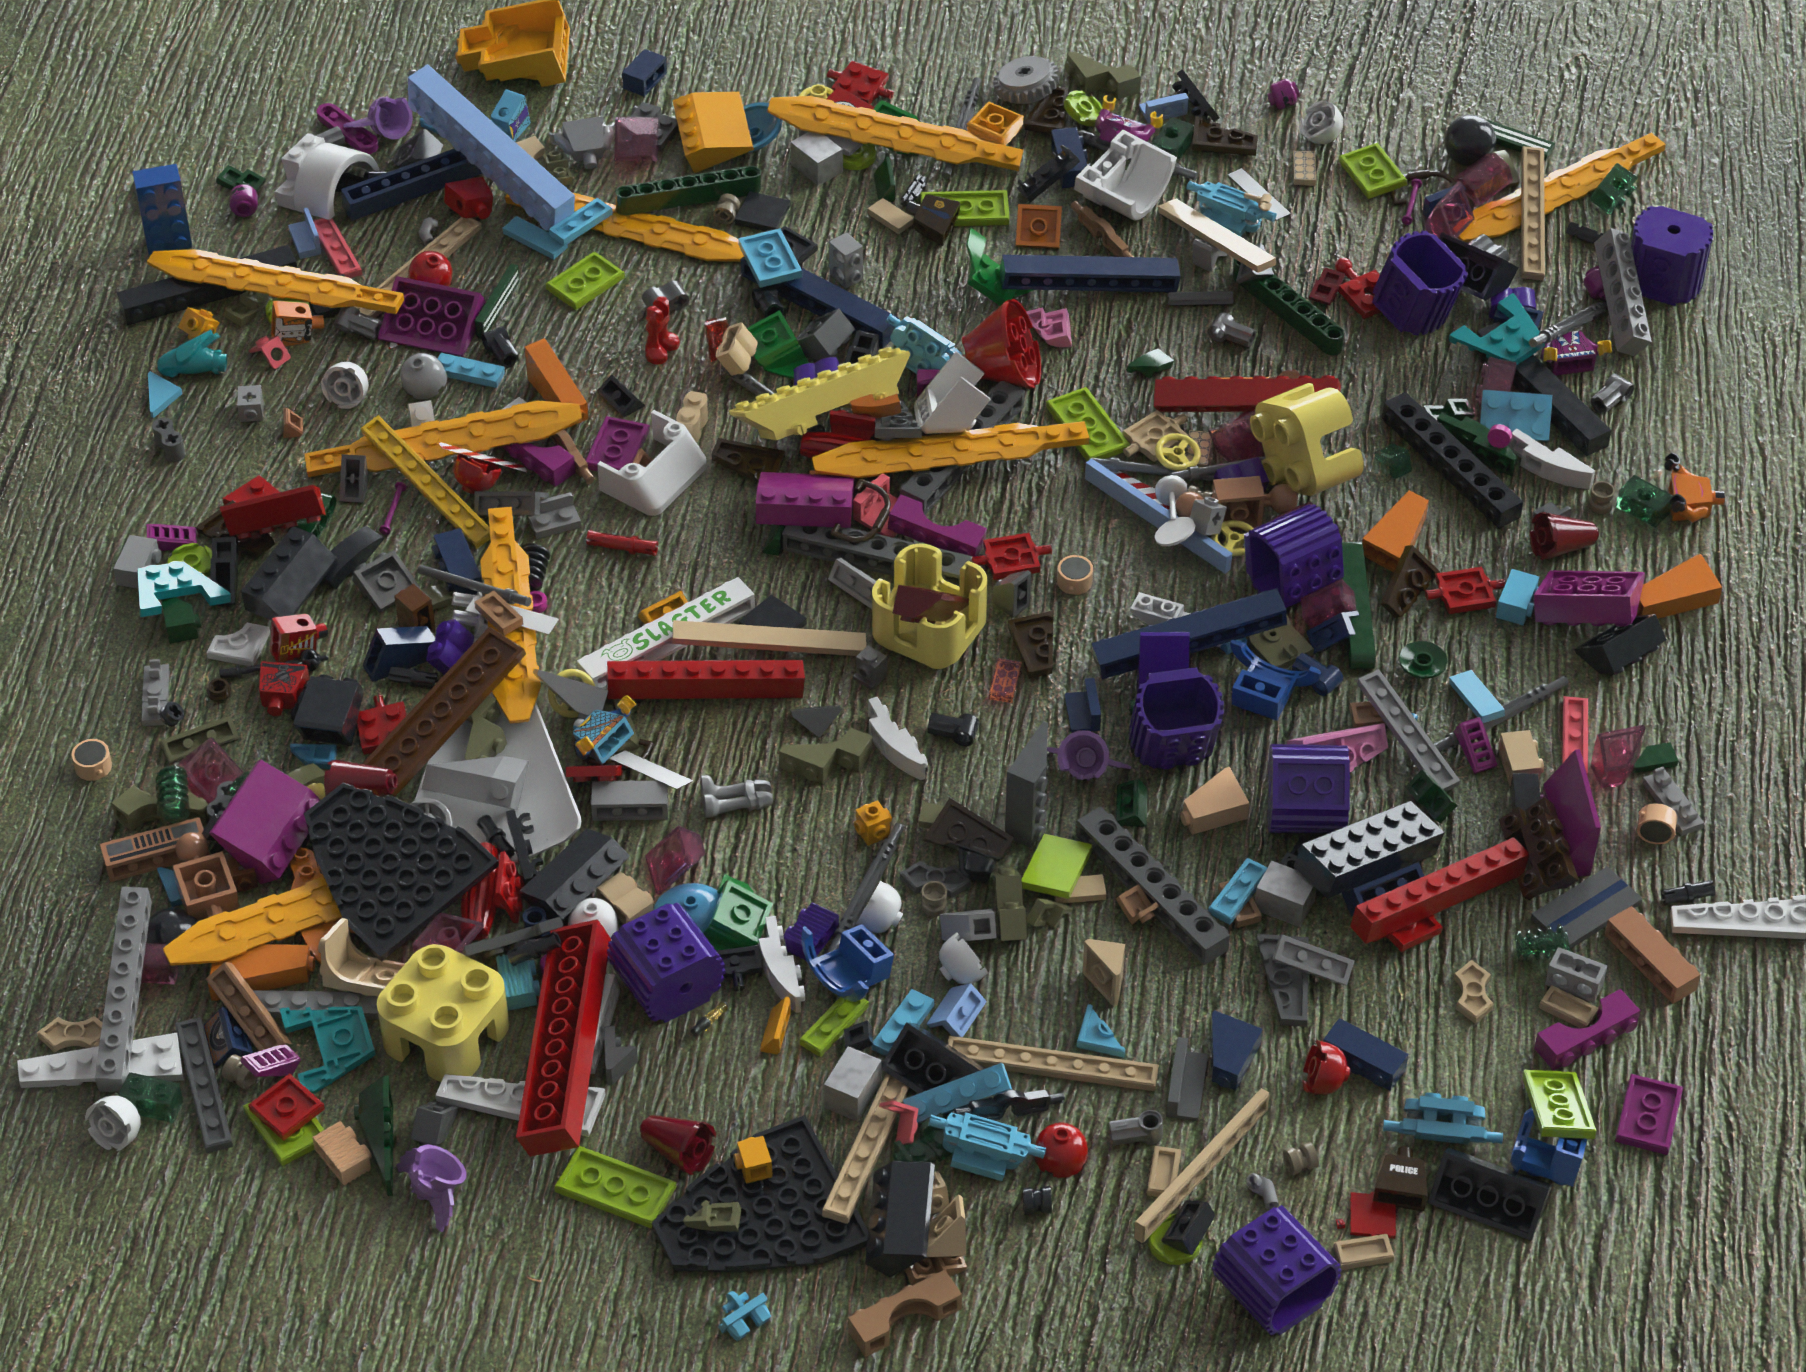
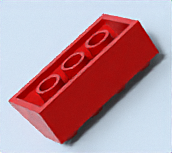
M315 485L220 507L229 535L237 537V540L251 538V533L260 531L261 535L275 532L274 528L283 526L284 529L292 528V526L297 527V522L304 520L307 521V524L321 521V516L326 515L320 488Z

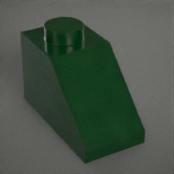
M176 597L161 599L169 643L198 639L197 629L201 628L199 614H194L192 605Z

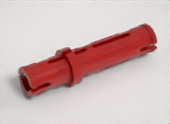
M589 530L586 539H589L586 541L587 545L629 551V554L633 555L635 553L656 556L658 552V547H656L659 545L658 541L639 539L638 536L634 535L626 537Z

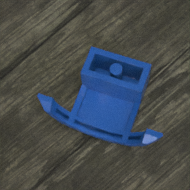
M1230 641L1231 650L1234 655L1248 668L1247 671L1241 670L1232 687V705L1277 721L1295 686H1309L1320 678L1321 671L1316 667L1311 666L1304 671L1283 669L1257 657L1245 642Z
M863 924L842 932L839 948L817 957L813 945V933L806 926L803 927L801 942L807 963L821 983L838 997L851 1002L861 1000L867 995L869 986L890 977L894 954Z
M1531 1107L1524 1113L1510 1158L1514 1172L1518 1173L1519 1169L1529 1175L1535 1177L1542 1176L1551 1179L1556 1184L1573 1187L1583 1159L1587 1139L1559 1137L1556 1146L1530 1138L1529 1134L1535 1118Z

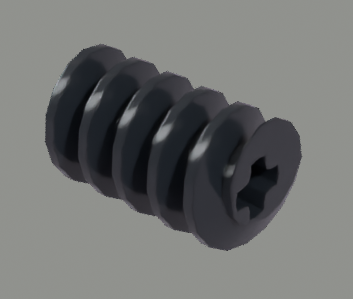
M526 543L522 545V549L529 558L530 592L538 591L543 585L550 552L540 545Z

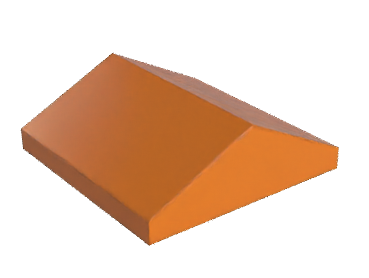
M1018 204L1015 246L1059 249L1062 206Z

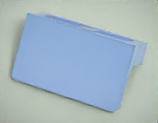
M1186 93L1146 101V103L1139 105V109L1147 123H1150V114L1156 111V118L1163 114V120L1187 115L1189 98Z
M304 208L305 221L288 225L300 259L321 254L319 235L308 208Z
M971 983L952 987L927 1022V1025L930 1028L943 1025L951 1036L963 1037L987 1001Z

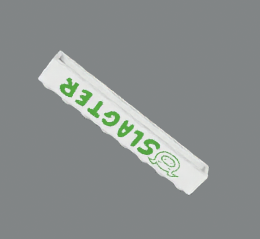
M739 577L725 582L723 585L704 593L693 601L687 602L683 606L664 614L662 617L643 625L641 628L625 634L620 639L604 645L597 651L583 656L577 660V668L588 674L596 687L606 689L607 661H659L688 646L672 644L673 620L730 624L755 608L754 593Z

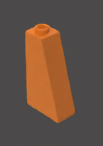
M543 338L525 346L528 381L545 401L579 404L582 421L578 423L587 420V402L547 340Z
M1409 490L1362 538L1364 557L1394 572L1405 546H1414L1427 517L1429 500Z
M1701 554L1696 555L1643 585L1636 616L1656 614L1657 619L1718 604L1722 586Z
M263 944L249 949L247 953L222 962L212 963L210 974L224 962L232 963L252 990L266 991L309 982L310 971L315 970V956H311L309 945ZM208 983L211 1001L221 1000Z

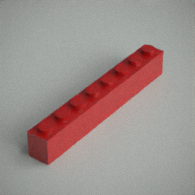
M1303 375L1290 379L1288 376H1276L1275 379H1266L1264 376H1254L1252 379H1244L1241 376H1231L1230 379H1221L1217 376H1209L1207 379H1198L1194 376L1175 379L1174 377L1165 376L1162 379H1155L1154 407L1161 413L1255 412L1258 403L1307 383L1313 384L1314 392L1325 388H1334L1341 392V384L1338 378L1331 375H1324L1321 378Z
M803 660L607 661L606 672L607 699H622L626 695L631 699L803 698L805 682Z
M1511 838L1357 905L1350 927L1365 944L1517 878L1525 871L1529 853L1515 838Z

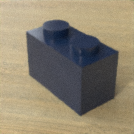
M644 49L628 67L623 69L621 74L623 89L645 97L667 74L666 57Z

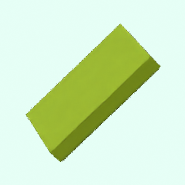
M1378 143L1339 156V163L1367 199L1407 186V179Z
M594 251L548 281L546 289L577 310L623 280L625 272Z
M1044 834L1021 879L1022 889L1069 899L1092 853V844Z
M248 1104L243 1106L244 1112L281 1166L315 1150L312 1137L324 1130L317 1118L314 1117L283 1141L249 1110Z

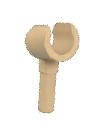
M1244 193V198L1256 201L1262 211L1270 210L1272 206L1270 194H1263L1261 197Z

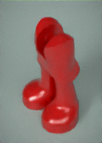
M659 296L654 300L653 306H649L646 309V331L648 336L645 345V357L648 362L657 365L667 361V351H674L680 346L679 337L675 333L667 331L668 321L670 320L669 301L666 297Z

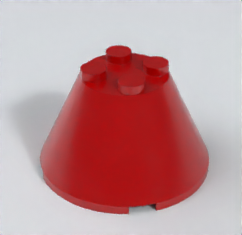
M1017 300L1005 301L968 335L962 336V344L965 349L963 357L985 373L981 380L997 383L1004 381L1027 389L1035 388V385H1039L1041 380V356L1038 341H1033L1029 330L1033 328V325L1024 307Z

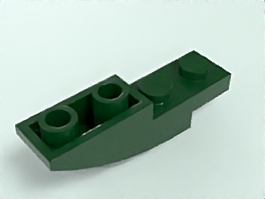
M1442 412L1437 417V421L1467 449L1471 450L1472 454L1483 464L1510 476L1514 474L1517 457L1509 446L1498 448L1489 443L1487 436L1490 429L1467 416L1463 421Z

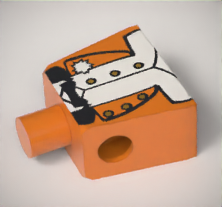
M273 301L271 337L279 336L285 347L307 343L311 340V329L324 328L323 315L312 316L307 303Z

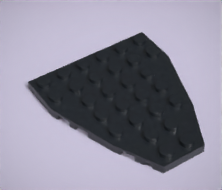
M346 783L340 784L304 813L318 866L342 918L348 919L349 931L381 962L499 866V861L464 828L459 826L456 828L444 823L443 819L439 817L434 819L425 815L423 810L394 797L386 796V798L376 796L370 790L357 789L353 785Z
M805 1115L758 1132L752 1136L754 1138L764 1136L772 1161L771 1178L746 1183L742 1169L737 1170L734 1162V1154L738 1153L736 1148L730 1153L729 1159L721 1165L716 1163L694 1180L685 1189L686 1193L677 1202L674 1200L667 1207L666 1212L660 1214L652 1222V1229L673 1271L745 1272L817 1265L866 1247L868 1229L856 1207L848 1224L822 1216V1210L838 1178V1174ZM705 1200L710 1205L714 1203L739 1202L741 1206L738 1231L701 1230L687 1227L683 1221L687 1215L691 1217L702 1208L701 1204Z

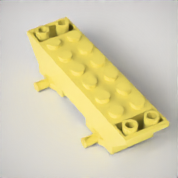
M886 347L878 350V355L871 357V354L859 357V362L851 364V362L840 364L837 366L838 370L833 372L825 370L819 372L817 378L810 380V377L798 380V385L782 386L777 388V393L772 395L764 393L756 396V401L735 404L736 408L729 410L731 416L757 428L760 438L779 440L793 434L803 435L807 432L808 428L818 425L816 415L840 406L851 408L850 401L869 394L873 395L875 401L899 394L897 383L907 364L910 353L909 351L900 350V348L891 349V347Z

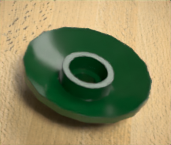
M1427 641L1409 643L1402 648L1399 655L1400 666L1411 676L1421 679L1439 676L1445 671L1448 664L1447 655L1444 650L1438 645Z

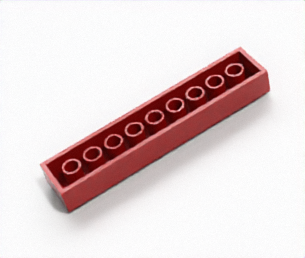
M598 919L564 926L550 932L551 934L555 931L558 934L561 947L548 951L546 956L516 1139L530 1157L578 1148L580 1144L608 962V942L611 941L610 936Z

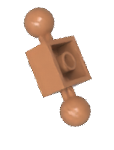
M1260 476L1213 480L1212 498L1217 499L1219 504L1227 507L1223 522L1238 520L1256 528L1262 525L1264 507L1270 506L1275 512L1286 514L1293 511L1298 504V494L1288 484L1276 485L1269 494H1264ZM1191 491L1181 494L1175 504L1178 516L1190 518L1194 500H1202L1203 497ZM1229 527L1232 531L1243 530L1237 527Z
M189 832L182 835L176 843V854L183 863L173 865L175 883L187 914L195 917L197 920H202L225 911L230 912L239 909L237 890L223 851L208 855L209 846L207 840L199 833Z

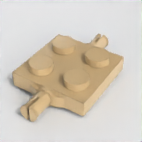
M1156 410L1123 430L1124 437L1132 444L1123 449L1125 456L1130 457L1136 452H1141L1153 462L1157 461L1155 447L1160 438L1172 433L1188 436L1180 428V425L1188 421L1187 416L1182 413L1176 418L1171 419ZM1171 440L1165 443L1163 447L1173 448L1178 446L1181 441Z

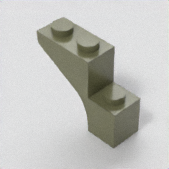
M1077 52L1067 53L1066 72L1072 76L1076 85L1085 94L1108 88L1109 92H1112L1118 100L1140 93L1141 76L1132 64L1111 67Z
M490 695L466 719L472 724L465 760L495 757L508 744L503 729L494 724L501 712L497 700Z
M850 728L842 738L832 743L784 745L779 750V767L787 772H793L811 781L824 784L837 764L860 772L873 752V736Z
M174 780L152 797L147 791H141L133 785L111 802L115 819L131 831L143 823L158 819L183 822L200 817L202 826L209 822L207 806L209 804L206 800L196 797L187 786H181Z
M998 867L997 872H992L991 875L997 908L999 939L1001 941L1027 939L1021 874L1012 867Z

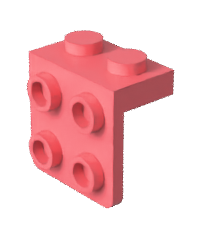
M882 473L878 478L872 480L871 483L883 488L889 495L891 503L889 511L891 512L898 498L890 494V477ZM867 487L853 499V519L871 530L885 506L884 498L880 493ZM888 517L881 532H878V534L894 538L898 533L887 529Z

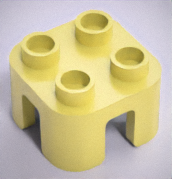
M1307 383L1257 404L1255 415L1250 417V427L1255 438L1262 442L1266 459H1263L1261 463L1270 481V485L1288 484L1293 491L1312 496L1362 474L1364 465L1359 449L1349 448L1327 458L1323 456L1320 444L1321 437L1346 427L1353 421L1349 404L1337 389L1325 388L1314 392L1313 384Z
M913 544L905 547L899 552L894 561V588L890 593V582L880 578L872 588V635L875 641L889 650L923 663L933 669H943L954 664L963 655L986 623L987 575L985 571L975 563L965 562L960 569L959 587L942 578V552L940 549L928 544ZM898 585L926 588L969 598V605L960 612L955 610L953 617L947 621H936L935 624L927 622L926 617H923L919 623L900 620L901 615L892 613Z
M431 944L416 951L382 990L377 999V1011L386 1053L395 1060L403 1062L410 1053L408 1040L420 1046L424 1051L428 1075L439 1082L442 1081L445 1074L472 1076L478 1070L481 1064L478 1038L485 1027H487L488 1037L497 1042L504 1038L509 1029L505 985L502 976L494 969L443 945Z

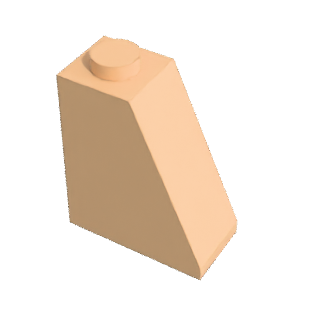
M1227 767L1184 800L1183 811L1180 813L1183 825L1188 826L1193 835L1248 819L1249 801L1231 768Z

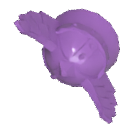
M388 96L380 97L370 106L368 117L346 123L343 126L355 128L370 125L376 134L383 135L389 139H400L411 128L413 121L412 110L404 97L396 98V100L388 98Z
M1076 731L1069 734L1061 742L1059 749L1047 747V751L1058 754L1060 770L1069 771L1072 777H1077V779H1087L1089 781L1091 778H1099L1107 766L1131 768L1127 764L1109 759V750L1105 741L1098 734L1091 731Z
M427 1144L419 1148H412V1151H406V1154L400 1157V1163L396 1164L399 1172L409 1173L410 1186L413 1189L411 1192L416 1193L418 1199L430 1201L435 1214L436 1228L443 1232L444 1226H448L449 1219L452 1217V1208L455 1205L453 1199L454 1188L464 1182L466 1170L456 1156L441 1147Z

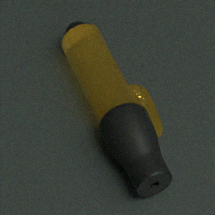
M720 1002L691 1029V1033L697 1036L709 1029L713 1022L728 1010V1003Z

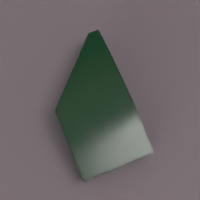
M1156 349L1128 364L1126 371L1128 373L1140 371L1145 377L1151 378L1154 371L1158 372L1172 368L1174 360L1160 349Z

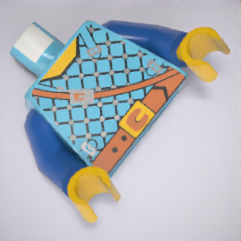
M628 695L617 704L618 710L608 712L595 710L585 720L579 718L574 722L573 735L576 739L574 745L580 759L585 760L591 756L603 765L634 734L627 721V717L636 703Z

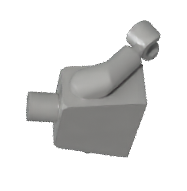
M603 116L562 122V132L561 129H557L558 133L549 132L550 141L552 144H557L567 155H571L573 161L583 160L586 169H593L597 167L596 158L603 157L604 150H607L612 142L614 122L612 125H605Z

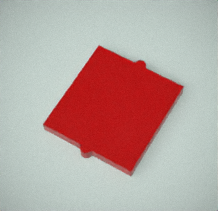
M1351 1192L1350 1235L1370 1237L1387 1234L1388 1238L1395 1239L1396 1205L1373 1201L1374 1192H1371V1194Z

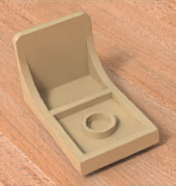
M341 918L333 925L331 930L320 939L318 945L319 953H321L320 975L322 976L323 986L343 992L350 991L361 993L364 996L378 997L405 965V963L383 960L381 962L378 958L367 956L359 951L350 939L348 919Z

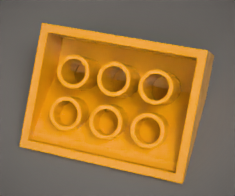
M695 92L672 100L685 157L694 173L754 150L739 92Z

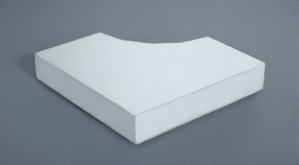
M246 623L242 629L233 634L225 636L215 635L207 651V657L244 666H254L270 635V627Z

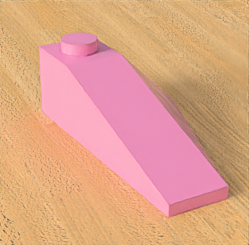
M1385 723L1286 741L1287 744L1347 745L1349 748L1350 772L1361 763L1369 761L1388 748Z

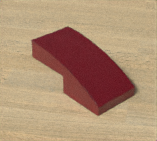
M1325 267L1319 280H1316L1309 299L1330 306L1338 294L1339 285L1343 284L1346 279V273Z

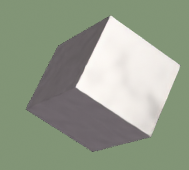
M808 132L791 141V165L819 186L843 172V149L825 135Z
M1271 861L1256 888L1255 903L1261 913L1301 927L1315 901L1316 888L1298 870Z
M847 1047L824 1084V1108L858 1121L881 1085V1060Z

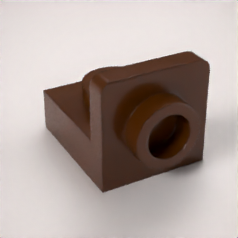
M230 853L224 854L237 892L258 887L254 868L244 870L243 866L236 862V859Z

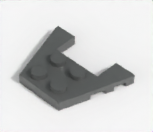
M560 916L522 930L489 940L478 941L463 947L466 956L476 957L483 955L484 959L505 952V947H508V950H513L525 945L532 938L563 927Z

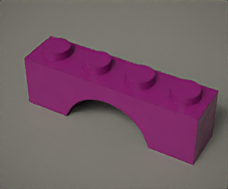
M528 442L501 446L513 458H517L526 468L533 470L542 480L549 482L554 487L576 473L574 456L559 445L543 448Z
M901 494L889 513L887 528L918 542L973 557L978 556L987 533L986 527L968 520H964L954 526L937 525L924 515L922 502Z
M1619 989L1600 1000L1596 1015L1597 1023L1587 1028L1578 1029L1567 1027L1557 1022L1537 1033L1534 1049L1553 1071L1562 1066L1567 1067L1578 1057L1591 1054L1595 1048L1604 1043H1611L1617 1036L1625 1032H1632L1638 1025L1641 1010Z

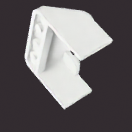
M957 351L954 352L928 384L914 404L916 421L925 434L957 433L971 430L976 423L975 418L991 400L975 387L985 373Z
M653 410L651 412L653 439L667 446L646 467L637 463H629L619 471L601 461L598 463L600 491L650 516L661 514L707 467L705 455L683 424Z

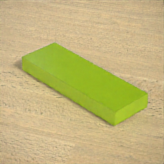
M839 998L800 1038V1045L821 1058L844 1034V1029L850 1027L869 1007V1001L863 998L851 1002Z

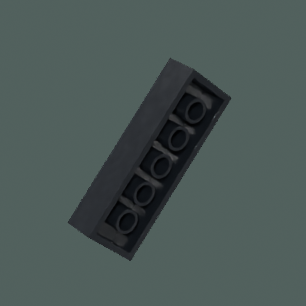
M1409 801L1302 844L1294 867L1321 894L1329 899L1435 855L1444 831L1413 802Z

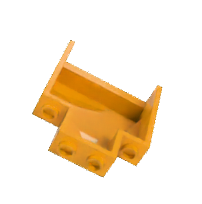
M537 0L485 11V20H482V25L460 29V36L457 38L458 51L455 53L457 63L461 64L464 72L479 69L480 73H484L487 81L493 79L505 81L526 78L539 80L541 87L565 83L570 27L559 0Z

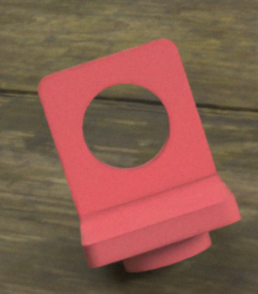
M264 336L255 342L256 345L249 350L250 353L262 351L273 369L278 368L291 358L279 336L270 338ZM273 348H279L282 352V357L279 361L274 360L271 356Z
M897 1101L880 1103V1108L900 1114L895 1144L898 1146L912 1144L918 1127L917 1116L919 1108Z

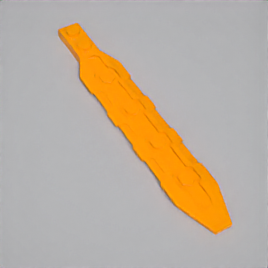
M813 96L771 97L767 110L768 113L803 131L821 135H834L851 139V141L857 143H870L892 148L894 151L907 154L911 152L952 164L978 162L1019 171L1023 155V149L983 141L963 129L945 125L941 127L919 122L917 119L909 117H896L878 113L872 109L855 108Z
M1651 132L1620 148L1596 151L1565 169H1559L1548 174V177L1544 178L1545 215L1567 202L1586 196L1592 190L1624 178L1633 165L1663 152L1666 144ZM1521 188L1516 189L1514 193L1497 201H1491L1474 209L1453 230V234L1461 241L1470 242L1481 234L1493 238L1503 236L1519 228L1521 225Z
M573 193L575 195L574 212L595 198ZM508 194L505 196L506 203L521 207L519 204L514 203ZM610 203L606 204L612 208V215L591 228L592 230L604 232L605 235L617 238L623 237L643 242L644 245L685 253L686 256L706 261L740 262V259L744 257L738 245V239L724 231L706 226H695L676 221L671 217L656 216L645 212L620 215L616 212V205Z
M196 249L153 251L147 260L148 265L179 280L226 286L227 289L238 291H253L269 294L271 297L281 299L290 298L307 301L314 305L330 308L355 306L397 314L404 301L403 293L362 286L348 277L301 271L299 268L288 266L279 267L245 258L236 259L219 256L217 253Z
M533 401L486 413L483 411L471 413L465 417L450 420L424 422L419 426L394 431L424 461L430 462L458 454L442 449L439 442L473 452L490 450L492 447L546 439L582 421L579 404ZM365 436L350 445L304 453L308 477L341 471L342 454L366 456L367 468L371 472L396 468Z
M1084 421L1040 427L1012 423L995 425L993 428L965 430L964 432L925 435L922 438L851 442L812 457V463L815 473L866 478L880 476L882 473L909 470L913 472L924 471L934 467L974 465L976 462L1000 459L1004 461L1024 459L1045 449L1089 444L1090 438Z
M512 507L488 509L491 543L480 560L482 580H484V584L504 590L509 588L516 590L518 594L530 597L532 600L530 606L527 607L517 603L512 606L532 611L533 599L532 595H530L528 579L530 575L529 558L515 541ZM488 621V627H491L492 629H494V630H496L497 632H499V631ZM520 626L503 636L524 648L526 655L492 691L494 698L497 700L510 724L529 722L541 690V682L533 674V669L539 670L535 646L537 645L536 631Z
M320 877L306 882L304 886L282 894H273L261 898L257 903L200 920L163 948V952L170 966L222 962L247 953V950L274 940L280 941L294 936L296 932L320 923L335 921L342 918V915L324 877Z

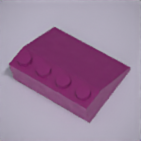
M396 276L392 291L403 293L404 301L397 314L385 312L378 340L463 357L476 333L475 319L486 303L481 293Z
M761 472L756 495V524L834 527L835 523H838L840 528H851L854 478L820 474Z
M1550 570L1534 594L1535 622H1543L1545 625H1554L1559 622L1567 623L1571 626L1581 623H1591L1592 626H1602L1605 623L1615 624V626L1619 627L1632 624L1637 615L1645 572Z
M1577 749L1544 783L1540 799L1545 797L1554 804L1558 819L1564 827V837L1570 845L1569 852L1577 877L1591 876L1601 826L1580 749Z
M258 760L209 834L245 869L254 868L257 881L260 884L274 881L280 878L307 837L309 831L304 813L318 803L320 799L308 787L263 760Z

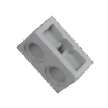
M847 232L829 241L830 275L844 288H848L863 280V246Z
M1558 947L1550 962L1545 985L1550 987L1553 985L1571 995L1595 1003L1604 984L1607 965Z

